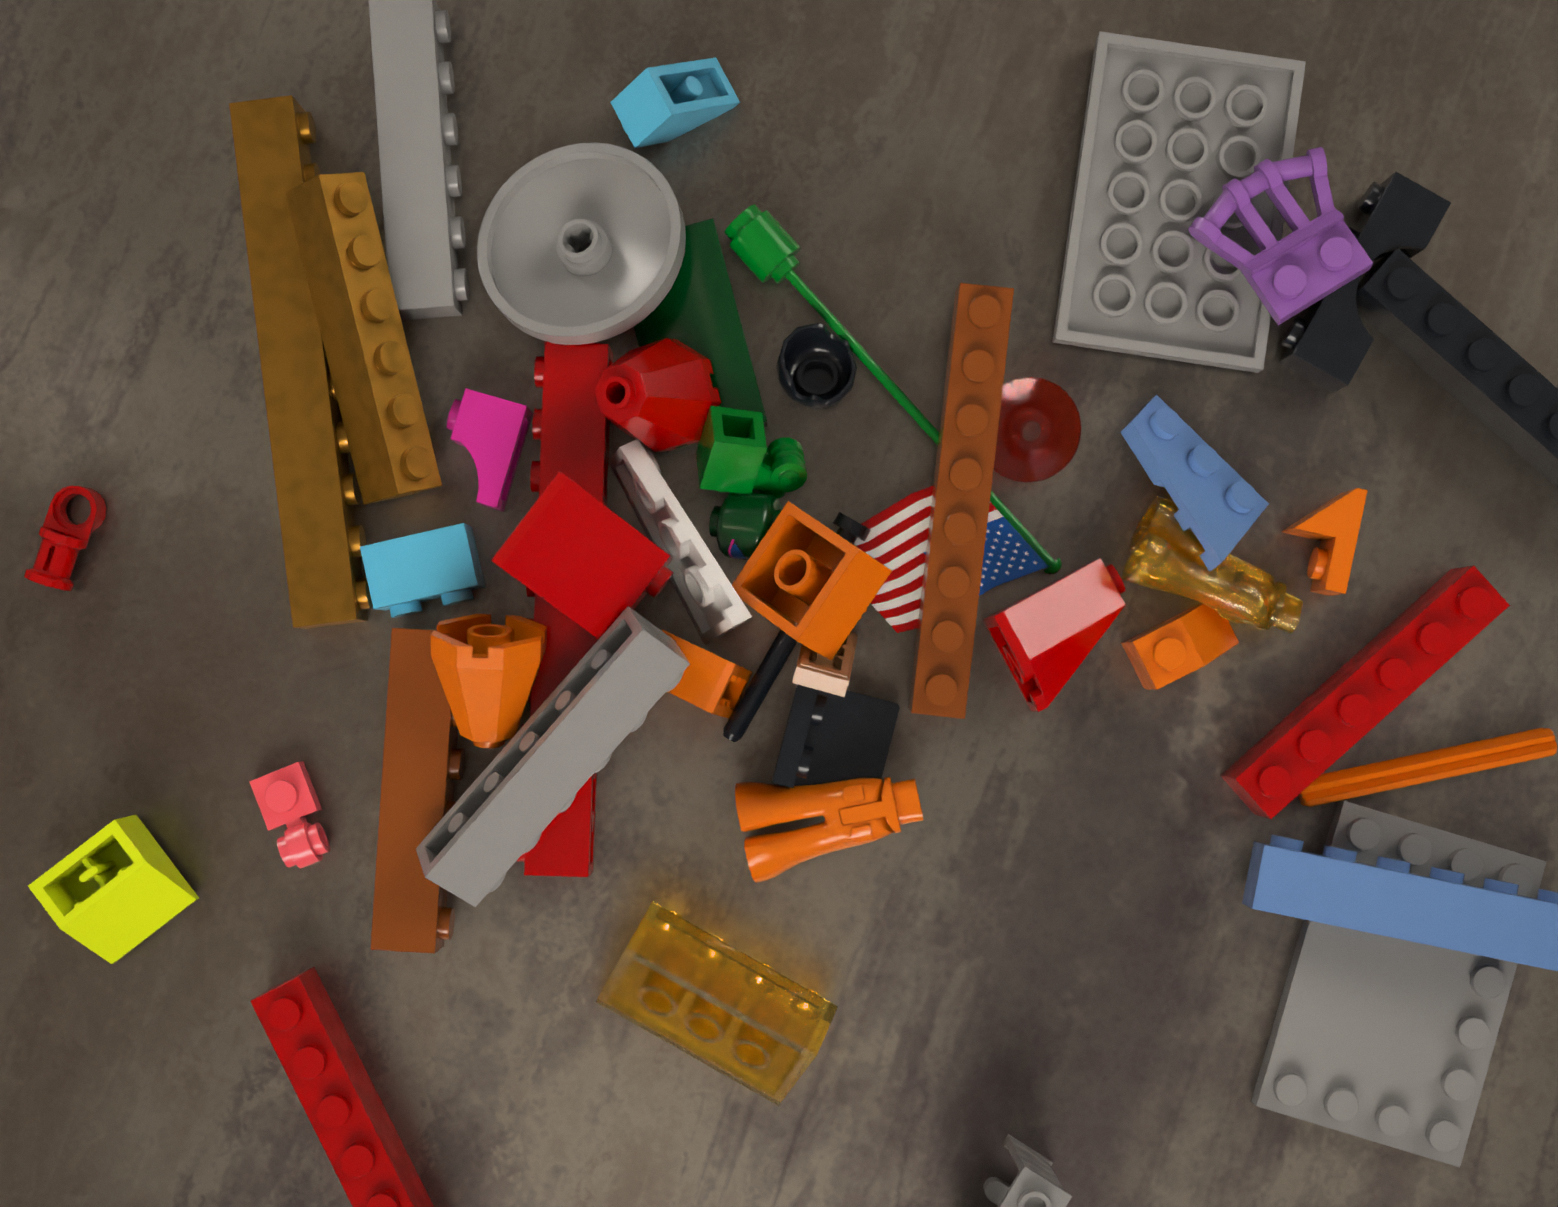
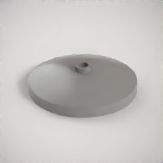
M578 143L556 148L534 158L518 169L493 197L485 212L478 234L477 262L480 277L487 294L501 313L513 325L528 335L543 341L564 345H582L606 340L627 331L644 320L663 301L672 288L680 271L685 253L686 228L680 204L666 178L643 156L626 148L606 143Z

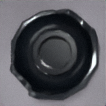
M821 323L797 327L783 341L776 364L779 383L784 392L792 400L812 409H826L837 405L853 388L857 365L850 350L849 342L830 333L826 325Z

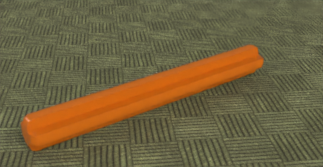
M1537 728L1324 773L1298 795V798L1303 806L1313 807L1549 757L1557 753L1556 738L1551 729Z

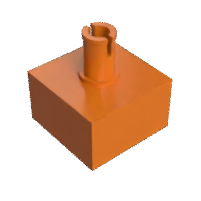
M788 501L732 586L743 602L797 642L832 661L854 626L862 618L863 613H866L867 607L892 570Z

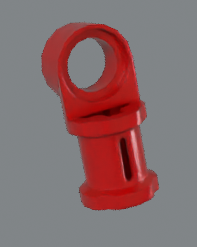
M71 485L62 488L54 495L44 524L40 527L38 533L42 537V541L33 568L26 569L25 578L48 587L64 591L73 590L75 583L70 578L81 549L87 548L91 533L99 528L106 518V504L97 491L92 488ZM81 494L89 501L91 511L85 522L76 525L68 518L66 508L70 499Z

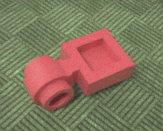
M304 761L296 762L249 781L268 831L284 825L287 827L284 836L277 839V847L285 865L288 868L297 865V867L302 869L321 861L323 854L330 851V844L322 825L319 822L311 825L306 819V816L321 811L322 807Z

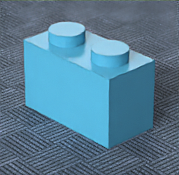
M460 523L360 546L373 609L390 610L391 618L422 612L421 602L441 598L443 606L471 601L474 599L473 590L486 588L473 528L468 524Z

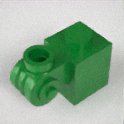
M710 405L696 450L699 489L751 495L752 490L756 489L760 493L782 498L786 492L795 491L804 485L807 480V469L804 460V450L797 440L782 437L775 439L767 447L761 412Z

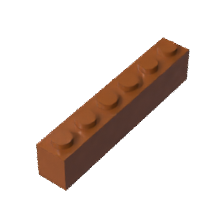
M392 628L370 950L435 954L444 947V940L452 939L454 931L455 911L454 908L447 907L448 891L425 878L416 852L417 846L457 802L454 801L455 780H462L465 767L464 749L457 748L458 727L431 657V633L433 630Z

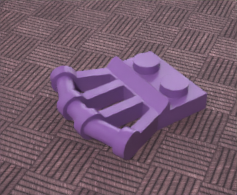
M1322 147L1308 149L1305 156L1274 162L1265 159L1255 165L1254 173L1241 181L1234 178L1222 186V194L1203 218L1197 217L1188 228L1189 233L1198 242L1242 272L1277 325H1280L1369 271L1373 265L1372 260L1344 222V215L1334 207L1327 176V160ZM1309 177L1317 218L1311 222L1309 221L1283 181ZM1263 191L1266 192L1293 231L1279 241L1272 234L1250 200ZM1233 212H1235L1261 250L1260 253L1253 255L1221 233L1220 229Z

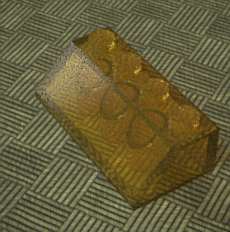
M653 901L596 1000L598 1004L778 1106L817 1056L838 1006L822 998L814 990L804 988L776 972L770 965L753 959L730 946L724 939L709 934L683 919L678 913L667 910Z

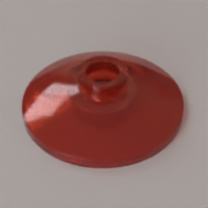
M1037 377L1017 378L1003 384L994 470L997 473L1018 482H1039L1055 476L1071 462L1080 444L1082 424L1075 402L1064 389L1049 380ZM1030 422H1037L1041 428L1040 436L1034 441H1027L1023 436V429Z

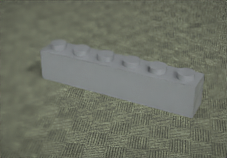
M368 0L386 259L401 320L462 316L461 300H469V280L466 268L459 269L458 249L465 248L466 235L462 216L455 217L454 197L462 196V180L459 166L452 165L450 146L458 145V127L455 114L448 113L447 94H454L455 92L452 64L450 61L444 62L443 43L451 42L449 15L447 10H440L436 0Z
M627 606L417 846L416 852L425 878L474 907L488 893L495 891L503 882L506 872L523 853L530 851L537 844L542 831L557 814L564 812L571 806L579 789L594 773L601 771L607 765L612 752L629 733L636 731L644 723L648 711L662 695L675 688L680 682L690 662L675 640Z

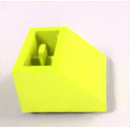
M137 815L114 819L28 885L29 889L63 932L110 964L116 963L199 899L198 895Z

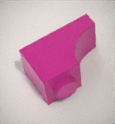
M465 388L462 400H454L448 415L447 429L452 430L450 439L456 444L466 447L475 462L478 473V495L476 502L484 507L504 512L533 412L526 405Z

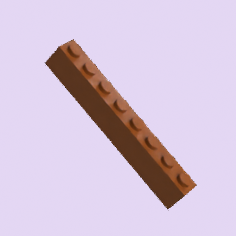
M960 283L955 291L908 706L911 713L959 719H965L1014 288Z

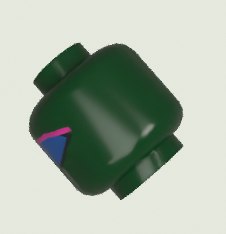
M730 492L722 502V505L715 506L711 512L709 520L710 535L717 537L719 550L724 556L749 560L783 509L782 504L776 496L752 492L751 495Z

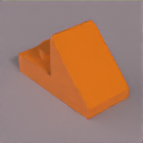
M1355 488L1340 493L1282 531L1283 533L1321 541L1320 547L1313 549L1308 562L1307 576L1313 579L1310 592L1328 596L1346 594L1368 490Z

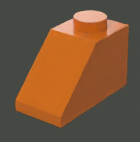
M1216 596L1121 642L1143 688L1148 690H1158L1204 667L1239 643Z

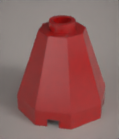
M665 338L628 351L603 371L595 388L600 412L623 433L635 440H639L641 444L654 452H667L676 449L678 446L700 441L710 405L719 407L721 403L718 388L712 386L710 374H714L710 359L677 339Z

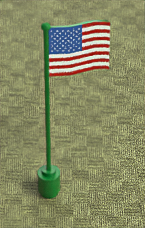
M753 204L739 214L724 231L731 240L729 247L762 283L772 278L779 284L787 278L841 339L849 342L852 352L938 446L939 431L794 272L800 264V261L795 257L801 249L799 244L768 210L762 212ZM933 486L911 493L861 523L871 531L865 541L857 538L854 543L856 547L892 570L870 604L897 633L914 630L918 627ZM992 490L979 596L998 585L1044 569V572L1047 574H1056L1062 566L1061 559L1058 557L1054 560Z

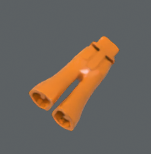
M884 777V782L883 779L857 778L824 784L794 786L793 788L760 782H740L735 785L736 808L742 832L818 816L825 818L820 823L799 829L747 836L744 841V848L749 870L755 883L774 878L812 858L870 843L894 832L900 833L901 825L924 820L915 779L892 783L891 777Z

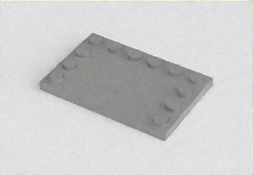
M1099 31L1095 41L1052 343L1259 373L1264 369L1271 318L1270 313L1242 272L1198 242L1189 233L1188 228L1197 217L1203 218L1222 194V186L1234 178L1241 181L1254 173V166L1265 159L1274 162L1293 158L1306 61ZM1290 180L1283 181L1287 189L1289 188ZM1263 191L1250 200L1272 234L1279 241L1282 239L1284 218L1266 192ZM1233 212L1220 229L1221 233L1253 255L1260 253L1261 250L1235 212Z
M1343 800L1337 801L1325 843L1327 846L1356 851V862L1376 866L1377 857L1382 856L1410 862L1409 873L1430 876L1431 867L1456 871L1465 874L1463 884L1483 887L1485 878L1518 884L1517 894L1537 898L1547 862ZM1303 919L1251 1102L1260 1108L1460 1168L1518 963Z

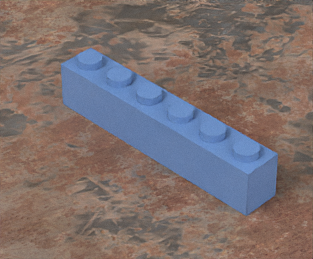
M1272 834L1270 844L1256 841L1253 843L1242 904L1252 909L1558 971V892L1539 889L1537 898L1517 894L1518 884L1491 878H1485L1483 887L1463 884L1464 873L1431 867L1430 876L1409 873L1410 862L1382 856L1377 857L1376 866L1356 862V851L1324 845L1323 855L1302 851L1304 841Z

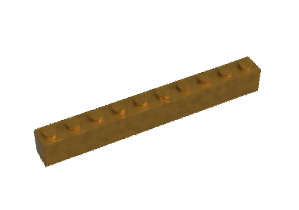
M292 95L229 103L293 628L310 629L368 621L366 609L372 608L373 604L367 578L362 577L360 557H362L360 546L367 545L363 526L356 525L354 505L360 504V488L356 474L349 472L347 453H350V448L285 192L309 179L321 175L317 163H311L309 144L316 143L314 120L311 112H305Z

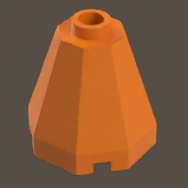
M472 614L439 621L437 631L433 630L431 633V657L461 736L473 741L475 746L488 749L498 748L505 744V740L512 739L517 733L547 648V626L515 615H505V625L491 624V614Z

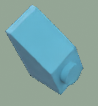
M715 57L648 67L610 103L634 148L670 142L735 108L740 101Z

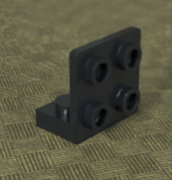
M797 684L772 783L793 788L794 786L824 784L857 778L881 779L900 709L899 705L848 690L845 697Z

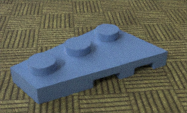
M1156 394L1124 427L1121 434L1152 483L1165 487L1179 509L1173 514L1183 531L1192 529L1205 550L1200 555V558L1210 572L1225 560L1269 503Z

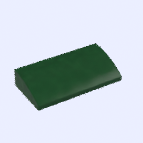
M714 219L685 226V253L678 276L663 301L644 320L634 326L638 345L641 347L665 338L677 339L707 357L711 361L714 374H710L712 386L718 388L721 400L719 407L761 412L764 427H767L764 406ZM699 441L678 446L676 449L667 451V453L696 446L699 444Z

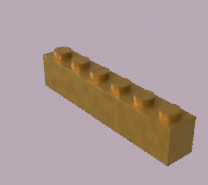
M365 173L317 175L285 192L363 504L404 497L440 487L442 482Z

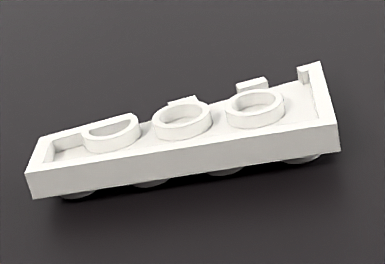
M637 439L619 447L608 462L649 540L673 558L667 567L674 572L670 580L704 645L725 635L752 616L663 479L659 464L654 455L648 450L645 451Z

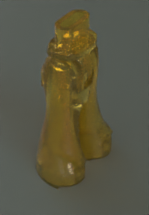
M1159 496L1153 500L1139 521L1131 538L1128 550L1132 553L1123 568V581L1193 599L1214 609L1221 617L1235 624L1252 625L1263 630H1269L1271 626H1274L1288 634H1292L1300 621L1303 601L1287 593L1285 583L1281 581L1274 583V577L1268 572L1230 553L1220 565L1209 572L1200 558V555L1205 552L1201 543L1191 528L1183 531L1174 517V514L1179 510L1176 504Z

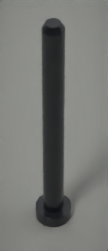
M841 512L838 513L833 521V524L839 527L836 533L853 545L857 538L865 541L871 531ZM781 629L723 728V736L732 742L742 739L797 643L796 640Z

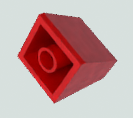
M561 471L557 473L491 560L597 639L606 632L627 606L635 610L647 593L656 598L674 574V572L667 568L673 560L669 554Z

